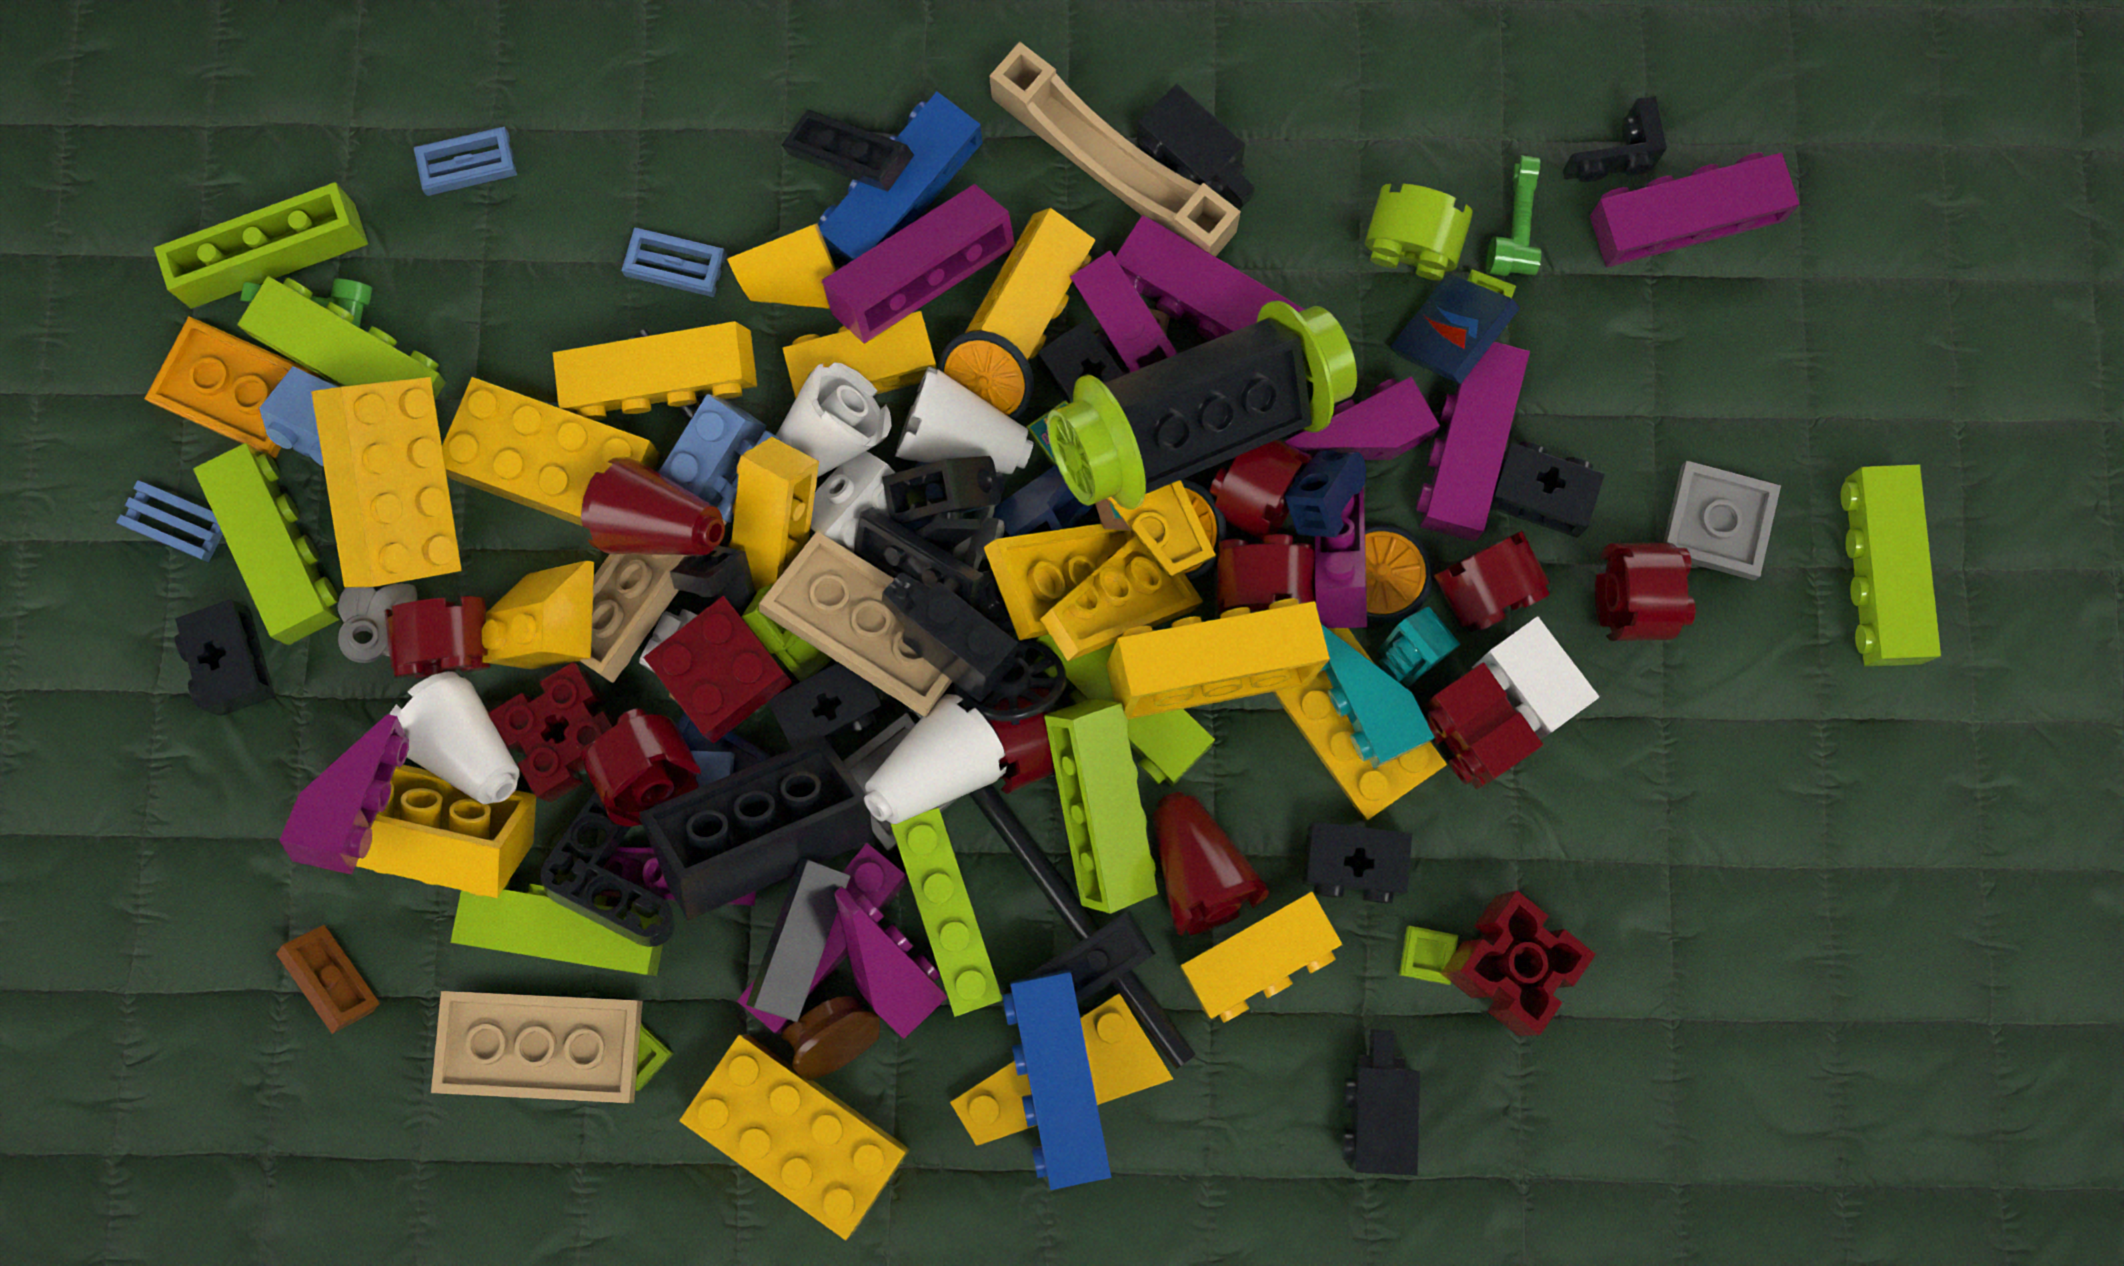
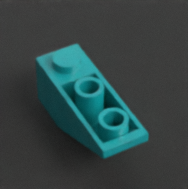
M1428 606L1407 617L1396 626L1377 650L1383 657L1379 660V663L1385 673L1397 682L1402 680L1409 688L1450 655L1460 643Z
M1321 625L1330 659L1320 672L1325 670L1333 686L1332 689L1328 690V694L1336 712L1340 717L1347 715L1355 730V733L1351 734L1350 738L1359 758L1363 762L1369 759L1375 769L1426 745L1435 737L1412 692L1325 626Z

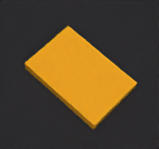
M189 316L144 399L151 404L241 444L247 443L259 452H267L276 459L281 446L274 443L267 436L259 410L260 406L292 366L317 378L319 375L306 367Z

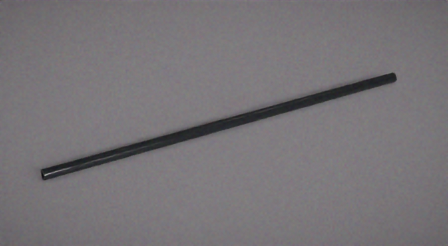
M644 329L633 335L631 339L652 335L647 329ZM698 396L696 397L697 403L677 407L688 423L702 403ZM898 700L914 723L917 724L923 716ZM989 784L968 793L1077 939L1082 941L1101 929L1086 908L1081 905L1080 900L993 785ZM1132 969L1110 982L1175 1069H1178L1196 1055Z

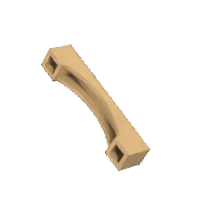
M1021 42L1013 48L991 73L990 85L993 101L1140 215L1150 218L1215 257L1237 232L1241 211L1206 184L1199 185L1180 176L1125 139L1092 111L1056 74L1054 67Z

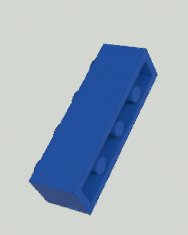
M938 91L928 102L921 101L913 109L908 118V125L898 137L895 135L889 137V139L908 145L914 154V157L891 189L886 192L853 179L848 188L849 193L838 206L836 204L831 205L821 216L818 226L828 251L843 264L847 265L915 222L983 143L981 124Z
M1068 969L1010 981L1012 993L1004 994L1002 997L1008 1025L1018 1023L1022 1044L1012 1045L1018 1076L1028 1074L1032 1094L1022 1096L1027 1126L1038 1125L1042 1144L1032 1147L1037 1178L1048 1176L1050 1190L1112 1178L1071 971Z

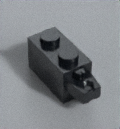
M1177 83L1138 121V146L1141 151L1157 162H1162L1168 169L1196 184H1206L1239 210L1253 197L1255 187L1241 174L1244 171V166L1241 163L1245 143Z
M902 572L883 591L882 602L905 625L903 643L981 703L1012 669L1018 642L941 582H938L930 589Z
M1370 1029L1369 1055H1358L1357 1067L1352 1068V1077L1344 1078L1343 1105L1344 1108H1351V1129H1343L1342 1159L1350 1160V1169L1357 1173L1418 1176L1420 1071L1405 1069V1058L1394 1057L1393 1030Z

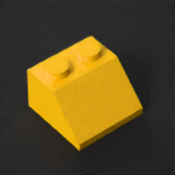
M582 561L529 573L524 576L486 612V623L482 628V645L488 649V655L483 656L482 663L537 669L591 659L594 562Z

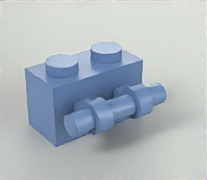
M292 366L259 408L266 434L277 445L286 449L293 447L295 451L307 457L311 456L316 463L324 467L311 391L336 388V386Z
M707 394L658 473L711 505H718L717 508L721 512L723 520L731 523L734 518L732 509L736 500L739 476H736L737 465L741 455L771 436L781 442L782 440L771 432L766 431L764 423L732 401Z

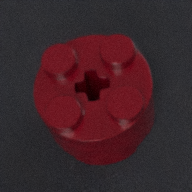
M1279 439L1236 456L1230 469L1222 467L1211 485L1210 493L1217 499L1215 507L1224 514L1226 522L1263 540L1264 536L1270 535V532L1277 534L1290 514L1285 495L1296 481L1298 473L1301 474L1309 461H1312V456Z
M1522 530L1506 537V540L1498 544H1492L1434 575L1460 627L1467 626L1470 633L1478 629H1485L1506 618L1503 608L1509 605L1513 611L1522 606L1525 608L1550 595L1546 587L1550 582Z
M1284 534L1266 535L1263 537V544L1248 545V542L1245 540H1224L1219 542L1217 562L1218 613L1220 615L1228 610L1241 607L1250 608L1251 613L1269 610V605L1290 598L1298 599L1299 604L1313 601L1316 603L1315 551L1312 544H1293V537Z
M1660 542L1610 543L1603 549L1599 560H1608L1605 573H1596L1595 605L1600 626L1610 627L1612 633L1606 635L1610 641L1673 640L1678 636L1684 625L1693 624L1696 607L1692 596H1688L1687 576L1691 570V555L1687 548H1677L1673 543Z
M474 596L461 597L462 606H455V602L445 601V598H433L392 606V610L385 609L391 669L394 670V677L415 676V679H426L434 674L443 673L445 670L461 669V672H473L490 669L491 664L482 663L483 656L488 655V649L482 645V628L486 623L487 612L485 598Z
M1030 688V690L1044 698L1050 693L1048 688ZM993 693L988 694L981 703L977 700L974 701L982 705ZM1024 697L1017 698L1018 709L1034 705ZM1002 699L993 709L1009 710L1008 699ZM1044 711L1033 717L1022 719L1019 725H1012L1011 721L986 719L995 731L1005 753V756L998 761L1000 768L1006 767V773L998 778H1002L1006 783L1000 789L1004 793L1009 794L1055 774L1044 715L1049 713Z
M642 709L630 710L619 717L616 726L606 731L596 741L586 745L581 752L585 770L609 818L618 825L631 827L642 825L639 819V812L699 787L696 777L697 774L701 775V769L676 723L666 716L646 715Z

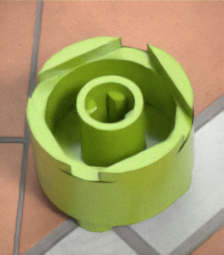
M1391 184L1383 185L1364 242L1365 246L1372 251L1370 261L1386 268H1397L1398 263L1401 262L1417 267L1415 273L1423 278L1442 281L1445 272H1450L1457 268L1473 210L1466 204L1464 212H1461L1454 208L1455 197L1431 188L1403 184L1400 192H1390Z

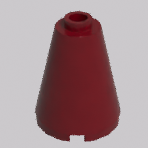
M614 457L607 461L613 465L604 473L596 472L590 479L583 497L581 520L583 527L590 528L593 540L587 539L592 547L608 554L707 555L721 543L724 537L725 525L718 508L636 459Z
M1175 792L1157 802L1158 809L1152 814L1151 818L1172 921L1178 935L1182 936L1186 928L1189 935H1197L1218 928L1239 918L1237 910L1242 904L1249 901L1252 909H1254L1268 897L1269 891L1264 881L1196 796H1185L1183 792Z

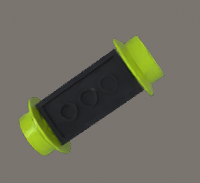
M1271 301L1261 308L1257 322L1104 384L1092 375H1085L1077 379L1073 390V402L1052 410L1048 414L1047 431L1051 450L1065 483L1081 503L1089 506L1112 497L1122 507L1132 510L1141 506L1145 494L1298 430L1304 429L1314 433L1325 429L1331 422L1334 404L1351 397L1355 391L1357 370L1354 355L1342 327L1326 309L1320 306H1312L1297 312L1285 302Z

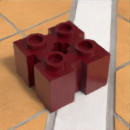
M575 662L570 663L539 682L545 693L536 699L521 693L488 713L506 746L527 755V758L517 763L535 796L549 803L554 802L584 783L579 774L580 771L585 769L581 758L582 749L617 725L616 719L605 712L597 713L596 709L606 704L588 672ZM562 724L569 725L564 730L566 739L562 742L556 740L555 733L558 727Z
M1484 662L1436 694L1420 709L1435 737L1432 741L1436 744L1442 741L1446 742L1455 757L1449 760L1451 768L1464 784L1467 785L1471 782L1476 790L1494 780L1544 745L1523 715L1514 710L1506 698L1507 693Z
M1512 891L1494 897L1474 925L1483 933L1482 937L1477 940L1462 942L1440 974L1471 999L1491 998L1494 1002L1487 1012L1517 1036H1539L1562 1005V1002L1553 995L1556 989L1574 987L1596 954L1566 929L1546 930L1542 925L1549 916L1519 891ZM1515 955L1519 957L1516 965L1521 968L1520 973L1516 971L1514 966Z

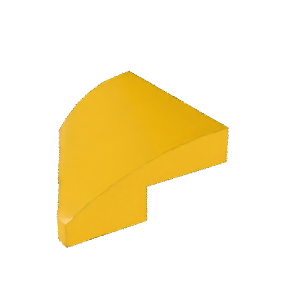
M817 223L727 258L738 283L750 301L830 309L822 280L839 270V267L834 266Z

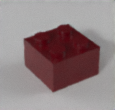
M722 596L643 657L702 735L713 744L792 683L725 596Z

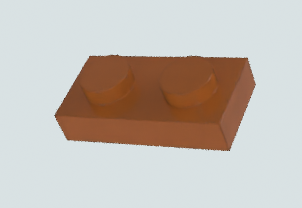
M325 925L283 944L276 953L332 1034L371 1014L380 1004Z

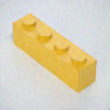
M736 321L553 352L559 408L594 421L605 419L606 411L622 409V412L625 414H639L651 411V404L667 402L668 406L674 407L688 406L697 403V396L713 394L724 399H731L742 396V389L757 387L751 330Z

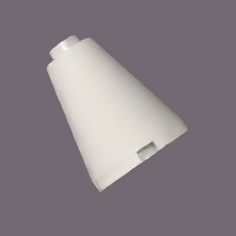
M834 362L829 368L823 367L822 363L809 374L776 436L783 443L818 460V478L881 443L888 436L892 427L891 416L887 405L880 409L873 398L878 391L859 372L842 363Z
M928 366L917 390L920 393H918L913 406L911 405L895 456L904 460L926 463L953 458L991 456L994 460L995 469L1000 473L1012 474L1016 466L1024 469L1034 444L1033 441L1027 440L1028 429L939 369Z
M451 671L434 674L417 683L408 691L413 698L403 709L397 704L394 706L390 715L398 717L404 733L409 739L407 758L482 804L504 801L515 791L519 778V769L490 719L473 684L465 677L461 678L456 672Z
M946 694L938 700L926 717L923 716L865 785L867 795L864 797V801L868 810L876 819L898 824L994 783L1006 773V767L1000 768L998 762L1005 756L1003 746L993 728L976 708L967 713L957 705V703L963 700L961 697Z

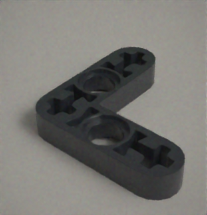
M595 790L541 868V881L547 896L554 902L639 945L646 947L659 946L672 936L675 929L672 909L669 903L662 897L603 868L631 826L613 824L607 818L608 814ZM589 829H601L607 834L605 841L598 847L586 848L579 844L581 835ZM571 853L578 858L575 865ZM572 868L575 880L573 882L565 880L558 886L555 876L557 874L565 876ZM613 889L621 893L620 903L610 910L598 909L594 905L595 897L603 890ZM633 901L637 914L645 918H651L655 913H658L661 924L659 926L650 924L647 929H643L641 918L630 912Z

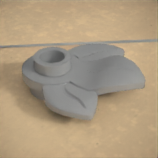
M995 506L976 510L973 519L981 520V531L949 550L950 555L977 571L980 562L988 559L983 547L995 539L1003 538L1004 521L992 518Z
M392 584L381 588L377 592L373 587H345L338 602V612L344 623L338 633V643L342 653L348 659L358 663L372 662L382 655L390 656L384 610H392V606L418 601L416 587L411 584ZM360 631H368L373 635L371 641L365 644L357 643L354 640V636Z

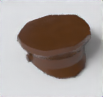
M852 996L836 997L810 1010L798 1022L791 1024L783 1030L781 1038L791 1043L794 1049L793 1068L807 1080H813L840 1069L862 1054L879 1039V1015L876 1012L862 1009L857 998Z

